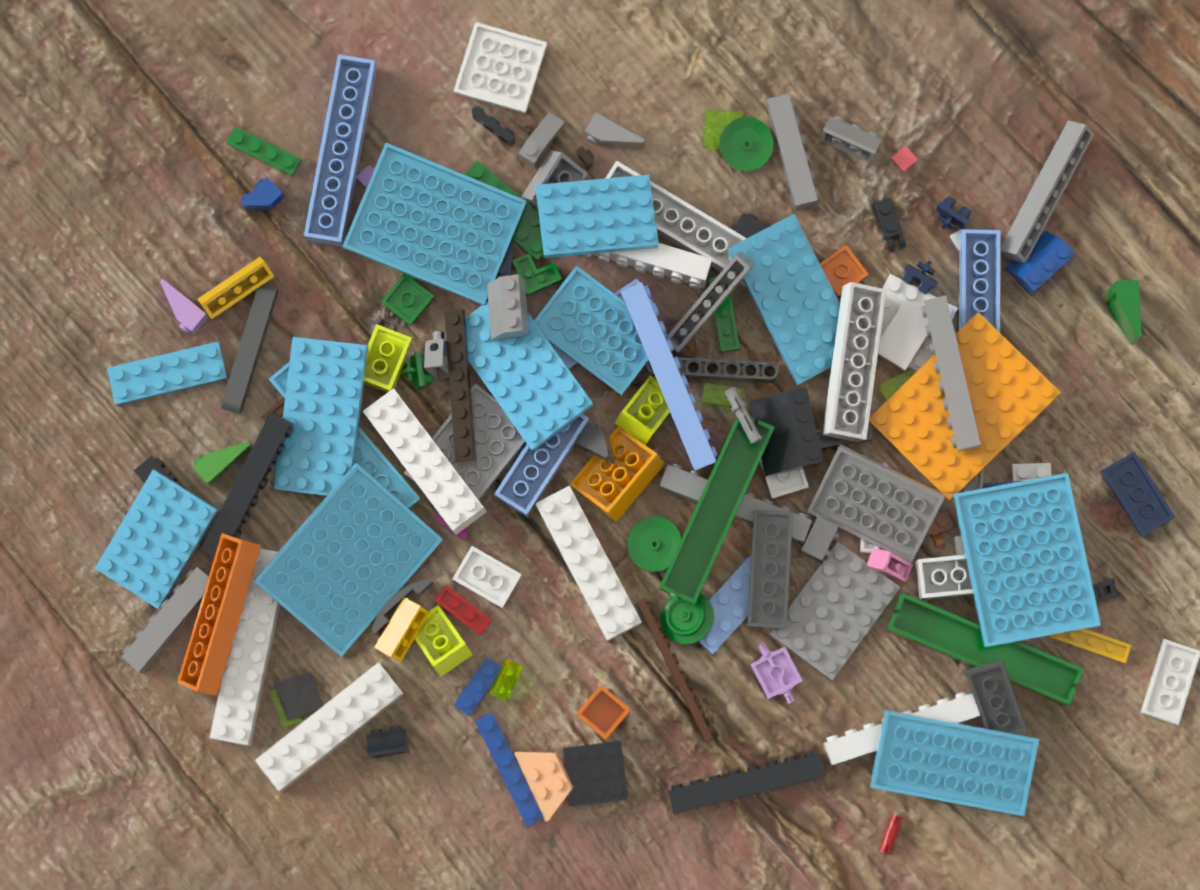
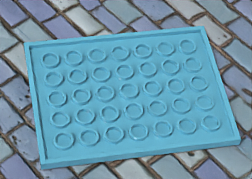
M385 143L342 248L480 305H485L488 298L487 284L494 281L527 201Z
M356 463L253 581L342 657L375 619L383 606L401 589L443 539Z
M1068 473L953 494L984 647L1101 626Z

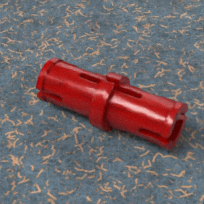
M891 814L888 827L883 832L885 835L879 849L880 852L891 855L895 839H898L899 836L897 833L903 817Z

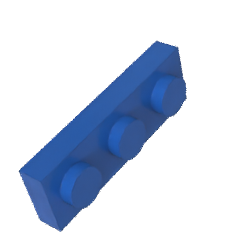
M486 657L454 706L468 716H471L503 668Z

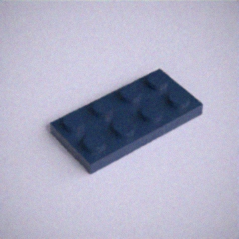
M1135 452L1100 471L1140 537L1175 518Z

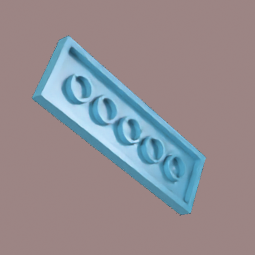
M219 341L107 368L116 406L228 379Z

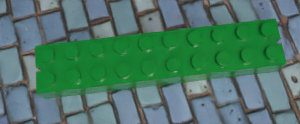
M738 417L736 418L659 590L674 597L676 594H679L680 600L695 606L775 427L759 420L755 427L762 439L751 444Z
M904 593L900 595L894 609L896 613L891 616L886 629L887 632L973 668L1003 660L1012 684L1061 705L1069 706L1076 691V688L1073 687L1078 685L1084 671L1083 668L1019 641L984 647L980 625Z

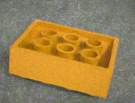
M617 427L609 436L615 462L611 464L593 455L569 484L615 522L621 518L665 465L656 452L620 427Z

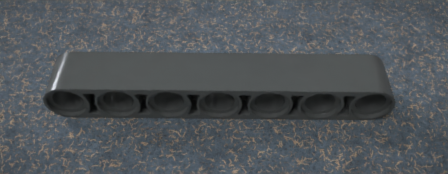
M261 285L256 290L223 397L221 408L224 410L242 413L275 307L278 289Z
M677 357L681 365L679 373L680 375H685L688 379L771 383L776 380L779 372L777 365L771 362ZM648 360L646 365L649 375L656 377L654 371L650 368L651 364ZM692 364L696 365L699 369L695 373L688 370V367ZM709 366H715L718 371L714 374L707 371ZM732 366L737 372L734 375H730L726 369ZM751 367L756 373L753 376H749L745 370ZM770 368L775 372V375L768 377L764 371Z

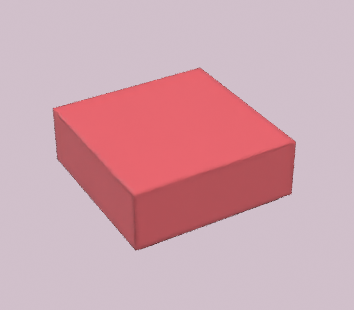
M906 146L891 157V160L903 173L918 161Z

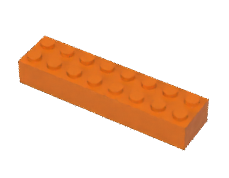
M221 534L177 683L197 692L217 696L223 672L226 669L229 652L232 649L234 635L238 629L240 615L243 612L245 598L249 592L251 578L254 575L256 561L260 555L261 545L234 536Z

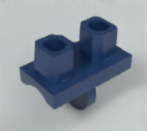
M950 196L943 202L940 201L935 210L941 214L938 220L944 223L941 228L945 230L949 226L955 229L958 225L964 229L969 221L968 218L971 210L963 206L959 212H956L952 209L956 201Z
M919 261L917 267L922 269V272L910 264L905 268L906 272L903 281L912 285L915 278H919L922 280V283L918 290L925 295L938 283V281L925 274L927 272L933 276L935 270L930 268L932 263L930 261L926 265Z

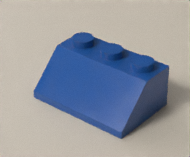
M1046 231L1039 237L1026 263L1013 261L1005 269L1032 296L1070 262L1076 253L1062 239Z

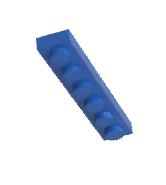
M493 713L476 720L475 723L526 827L543 819L544 817Z

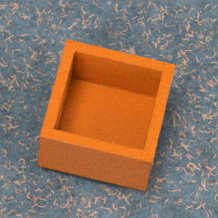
M600 685L576 713V716L606 741L631 712V709L603 685Z

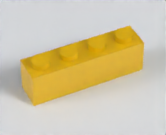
M258 257L197 300L208 316L213 319L275 276L265 261Z

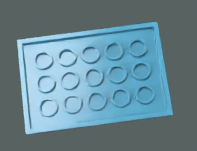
M649 175L540 184L535 186L544 258L658 248L659 246Z
M577 265L534 320L551 343L621 396L649 360L625 302Z
M152 470L95 569L152 606L161 609L160 606L168 597L219 510L157 470Z

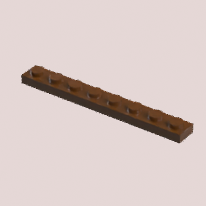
M644 598L637 601L636 604L705 743L712 740L714 731L710 723H705L703 717L706 715L701 705L697 707L694 701L697 697L692 688L688 689L685 683L688 679L684 671L680 672L677 667L680 664L675 653L671 655L668 649L671 646L666 636H662L660 632L662 626L658 619L654 620L651 614L653 608L650 602H645Z

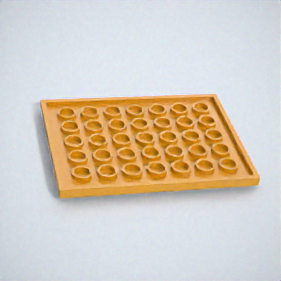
M979 312L955 336L981 448L959 453L957 448H953L951 437L954 436L953 429L949 430L946 419L950 418L949 410H944L942 400L946 399L944 392H940L938 381L941 380L940 373L936 374L934 362H937L936 354L869 418V422L940 493L946 495L945 498L949 502L953 499V494L959 493L1061 394Z

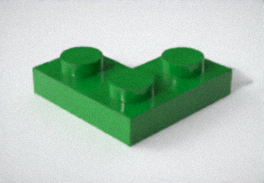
M530 253L512 260L517 274L525 279L527 296L562 281L555 262L537 270Z

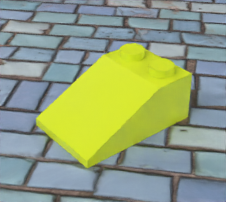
M376 324L368 343L364 384L387 393L393 388L395 389L412 338Z
M650 375L615 421L616 425L644 445L648 443L670 413L657 379Z
M437 605L429 611L430 613L415 640L442 677L473 654L442 609Z

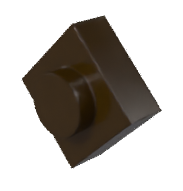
M583 146L578 148L577 156L588 170L594 166V156L589 149L586 150Z

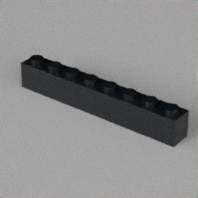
M270 412L201 551L215 558L222 533L240 538L242 525L248 522L251 516L249 514L251 508L255 507L259 501L258 494L260 490H264L268 483L266 478L269 472L272 473L277 465V462H275L278 455H282L286 447L284 445L286 439L290 438L294 432L293 422Z
M815 751L805 753V758L801 759L792 756L785 758V762L780 764L776 760L766 763L767 767L759 768L758 765L748 767L747 772L743 773L735 770L728 772L729 776L722 778L720 774L710 776V781L706 782L698 779L690 781V785L685 787L682 784L671 786L672 790L668 791L673 814L824 778L826 774L821 754L816 755Z

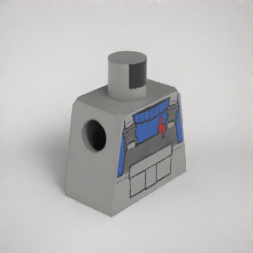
M442 331L433 332V340L425 342L424 368L436 380L449 378L447 341L445 340V333Z

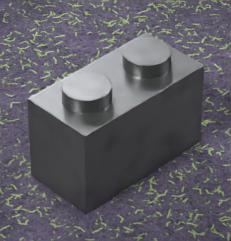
M818 516L800 553L820 563L823 558L827 560L832 550L829 548L831 541L836 542L840 534L837 531L839 526Z

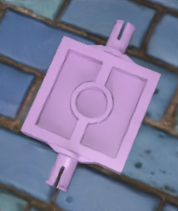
M765 642L762 645H757L763 656L758 661L750 664L765 695L770 699L776 695L783 694L788 704L791 701L794 702L795 699L790 690L795 685L803 682L786 648L783 647L777 651L770 652Z

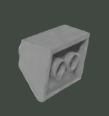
M830 116L822 131L820 141L871 164L882 139L874 132L867 133L858 125H850L845 123V120L840 117Z
M550 150L521 198L538 209L536 185L583 181L588 173L562 152Z
M517 274L499 277L488 283L491 340L528 336L525 279Z

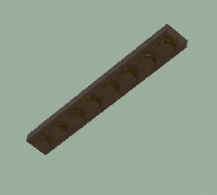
M465 310L444 311L455 462L460 463L476 461Z

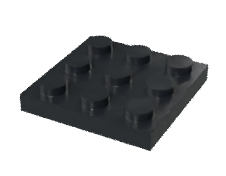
M621 741L563 748L565 770L574 787L569 794L570 806L628 800Z

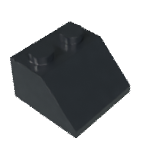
M401 725L390 727V731L382 732V729L371 730V734L366 735L368 757L371 759L410 752L407 729H402Z

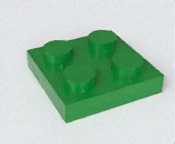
M404 273L383 298L381 304L409 326H412L434 299V295Z

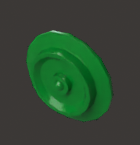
M741 117L731 121L724 128L720 136L719 148L722 157L729 166L739 171H752L761 168L769 160L773 152L774 140L770 129L764 122L754 117Z
M658 516L647 517L636 523L630 531L627 541L628 553L632 561L641 569L651 572L664 571L669 567L682 537L676 525L668 519Z
M700 593L694 606L680 600L679 594H676L675 597L670 596L663 605L660 614L662 629L668 638L682 645L694 644L702 640L709 633L714 622V609L709 599Z

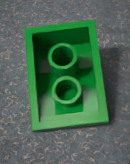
M1116 280L1107 290L1106 300L1110 302V309L1130 344H1135L1142 337L1139 280Z

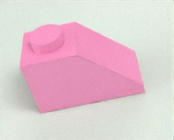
M873 548L867 566L884 575L907 583L913 564L892 552Z

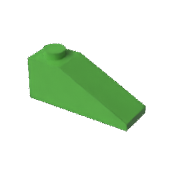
M245 442L208 453L205 456L201 455L194 461L195 465L192 468L211 486L250 451L252 446Z

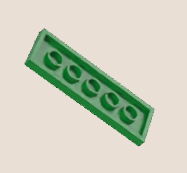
M478 161L464 174L521 198ZM526 202L511 240L526 253H530L531 257L538 262L544 255L538 211Z

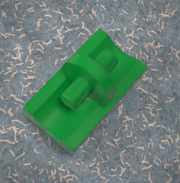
M415 352L414 355H411V362H405L406 369L401 370V375H407L408 381L414 382V390L430 385L434 381L430 373H423L425 355H421V352Z

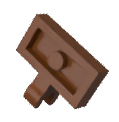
M949 510L936 514L925 536H932L935 548L944 545L940 533L954 529Z

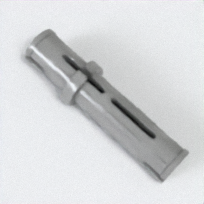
M732 387L724 393L732 406L731 410L736 413L750 443L753 444L761 440L762 437L758 433L745 408L746 404L742 402L736 388Z

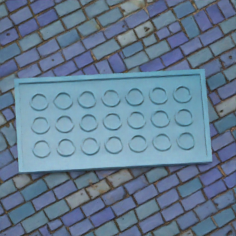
M793 214L729 247L727 251L731 259L742 251L755 263V266L744 277L743 282L796 385H799L832 367L840 302L796 216Z
M487 301L485 305L480 306L465 318L468 359L529 448L534 451L586 412L594 403L528 311V336L491 340L489 303Z
M293 337L283 418L294 423V432L290 438L286 439L284 443L286 447L282 455H278L274 489L328 496L354 466L368 345Z
M885 710L870 787L1024 816L1039 739Z

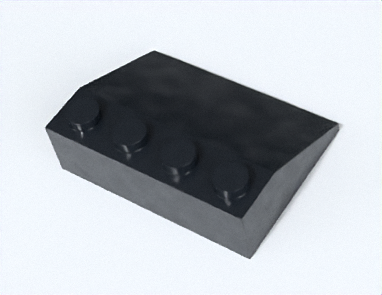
M807 387L785 391L749 402L752 417L755 418V426H757L760 420L775 427L761 458L765 477L822 465L823 457Z

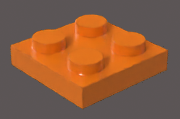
M847 245L820 263L838 298L842 295L843 285L850 282L859 283L869 276Z

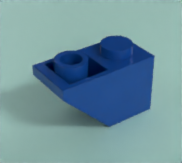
M266 177L264 180L261 179L256 183L255 189L251 193L247 192L241 198L240 204L244 210H272L285 196Z

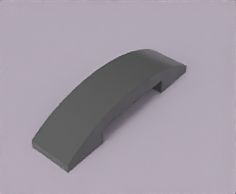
M430 579L421 580L410 584L396 593L379 612L372 632L377 635L387 626L389 620L386 616L401 603L404 597L407 598L414 591L420 597L433 585V582Z

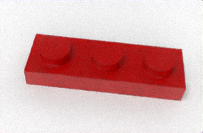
M445 585L434 600L480 636L492 622L489 617L447 585Z

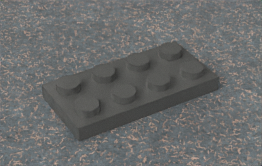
M999 660L965 670L984 727L1018 735L1027 733L1028 728L1004 661Z

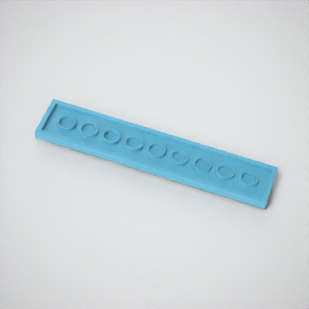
M290 362L269 378V381L284 398L286 396ZM358 426L354 465L357 463L410 509L421 498Z

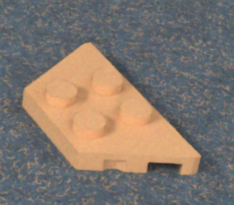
M523 751L514 753L545 821L551 820L553 814L563 804L564 799L574 789L558 753Z

